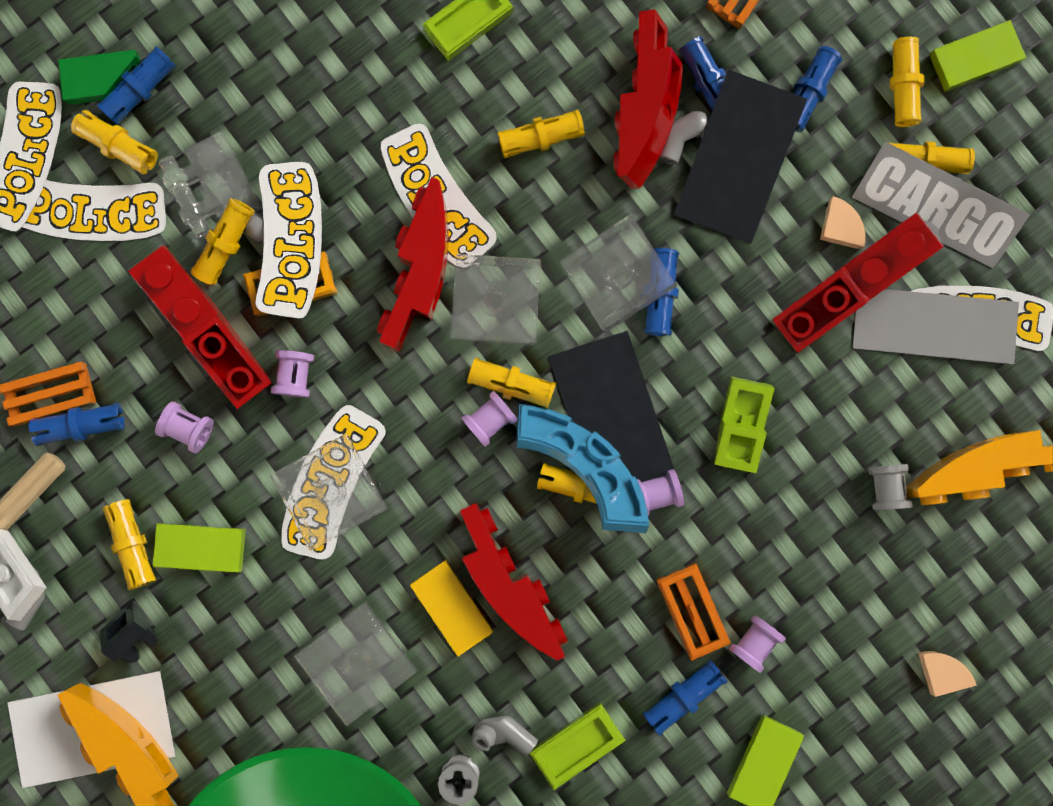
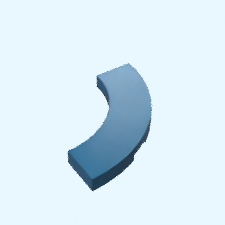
M519 404L516 448H524L546 454L573 470L584 481L596 500L601 516L602 530L646 533L649 521L644 495L636 477L631 476L629 470L620 460L619 452L597 432L590 433L583 427L571 422L572 418L567 415L538 406Z

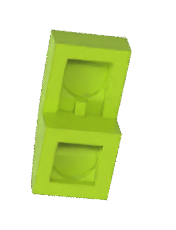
M730 377L715 449V465L757 473L767 434L764 427L775 389L772 385Z

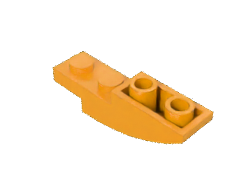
M1041 430L1002 435L974 443L937 461L919 474L906 486L907 497L920 498L921 505L948 502L947 494L962 493L963 500L990 497L989 489L1005 487L1004 478L1030 475V466L1044 465L1045 472H1053V445L1043 446Z
M79 683L57 695L61 702L60 713L64 721L69 726L74 727L81 740L80 750L82 756L88 764L94 765L98 774L115 766L117 770V783L121 791L131 797L135 806H175L166 788L179 775L162 748L137 719L119 704L83 683Z

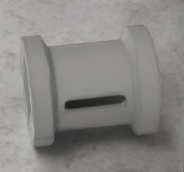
M908 464L868 468L869 474L874 477L876 502L872 504L873 510L913 507L912 501L907 499L904 473L909 471Z
M464 754L453 755L444 763L438 787L440 794L446 801L451 804L460 805L467 803L474 797L477 792L480 775L477 763ZM454 771H462L463 778L466 779L464 786H456V781L453 779Z

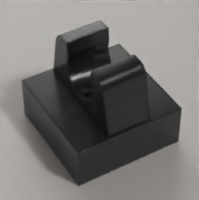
M132 601L100 630L101 653L114 662L119 658L132 663L137 662L140 659L139 650L133 645L138 640H144L151 646L157 643L155 630L146 621L144 611Z

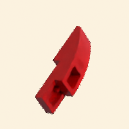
M656 9L639 12V29H635L633 33L634 48L638 55L637 68L633 69L632 84L635 92L621 94L620 110L615 113V127L619 135V150L614 153V169L617 176L631 189L641 188L664 149L678 108L682 84L683 64L673 49L667 47L668 27Z
M431 177L427 188L421 186L418 189L412 204V210L416 211L411 225L410 227L404 225L395 243V248L399 250L397 256L402 263L411 266L409 272L405 270L401 272L394 288V294L398 295L392 311L388 309L384 311L377 328V333L382 334L379 342L398 352L402 348L416 314L432 320L445 279L449 242L447 209L440 181Z
M916 212L782 311L772 321L795 351L799 353L867 304L876 295L938 252L944 245L920 214Z
M166 245L159 247L128 271L183 338V344L236 409L272 383L224 315L199 283L191 278Z
M475 503L460 510L477 550L464 555L462 560L485 599L518 635L535 648L557 661L564 658L565 654L562 645L568 643V639L558 618L550 622L543 606L550 603V600L540 579L532 582L529 574L526 573L512 580L509 573L516 571V567L506 547L498 550L492 533L497 532L498 528L488 507L480 510L478 504Z

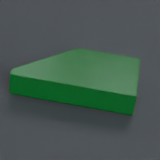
M136 50L59 59L63 101L71 105L104 100L123 79L121 76L126 71H129L132 66L136 67L141 61L140 54Z

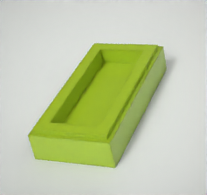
M454 0L422 24L423 30L445 58L450 61L514 13V7L509 0Z
M1011 20L938 47L929 54L944 92L1019 64L1027 58Z
M157 523L153 567L242 572L246 529Z
M599 702L536 745L529 754L552 789L555 790L622 744L625 738L601 702Z
M762 714L727 791L728 796L747 806H774L805 735Z

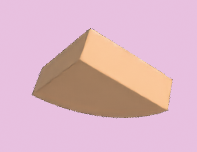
M834 196L831 197L828 202L820 240L862 249L865 246V229L859 214L844 200Z
M935 651L918 652L928 689L932 696L937 697L977 686L971 672L957 659Z

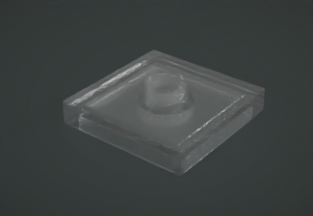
M629 214L560 261L598 325L605 333L677 287V284L632 214Z
M456 254L451 340L536 345L541 259Z
M346 433L270 475L310 551L319 548L388 509L354 444Z
M366 602L294 656L346 727L417 672L416 667Z

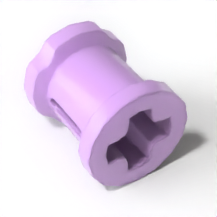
M276 350L275 357L279 359L276 385L271 386V393L309 398L310 391L306 389L309 363L314 362V355L296 351Z
M495 391L489 394L490 400L472 415L465 414L461 417L484 447L490 444L489 438L507 423L514 424L518 421Z
M172 401L162 411L156 424L155 434L164 438L169 436L188 445L190 452L196 454L209 439L214 420L207 416L201 419L182 410L180 404Z
M674 469L668 470L666 476L645 482L637 479L644 495L648 516L650 511L674 504L676 507L684 506L681 485Z
M754 614L750 619L752 622L751 627L740 642L732 644L729 650L761 674L764 669L762 663L776 644H783L786 638Z

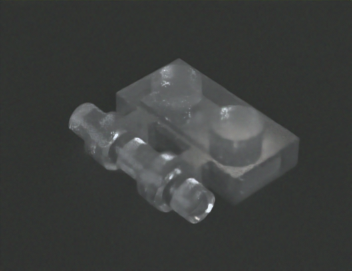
M222 131L184 149L191 165L185 168H179L174 156H168L159 161V166L164 174L162 181L167 191L173 192L181 208L178 213L184 225L190 226L195 238L207 235L210 228L205 219L216 214L220 220L230 198L247 204L255 212L263 209L226 135ZM200 181L208 197L200 202H196L189 188L190 185Z

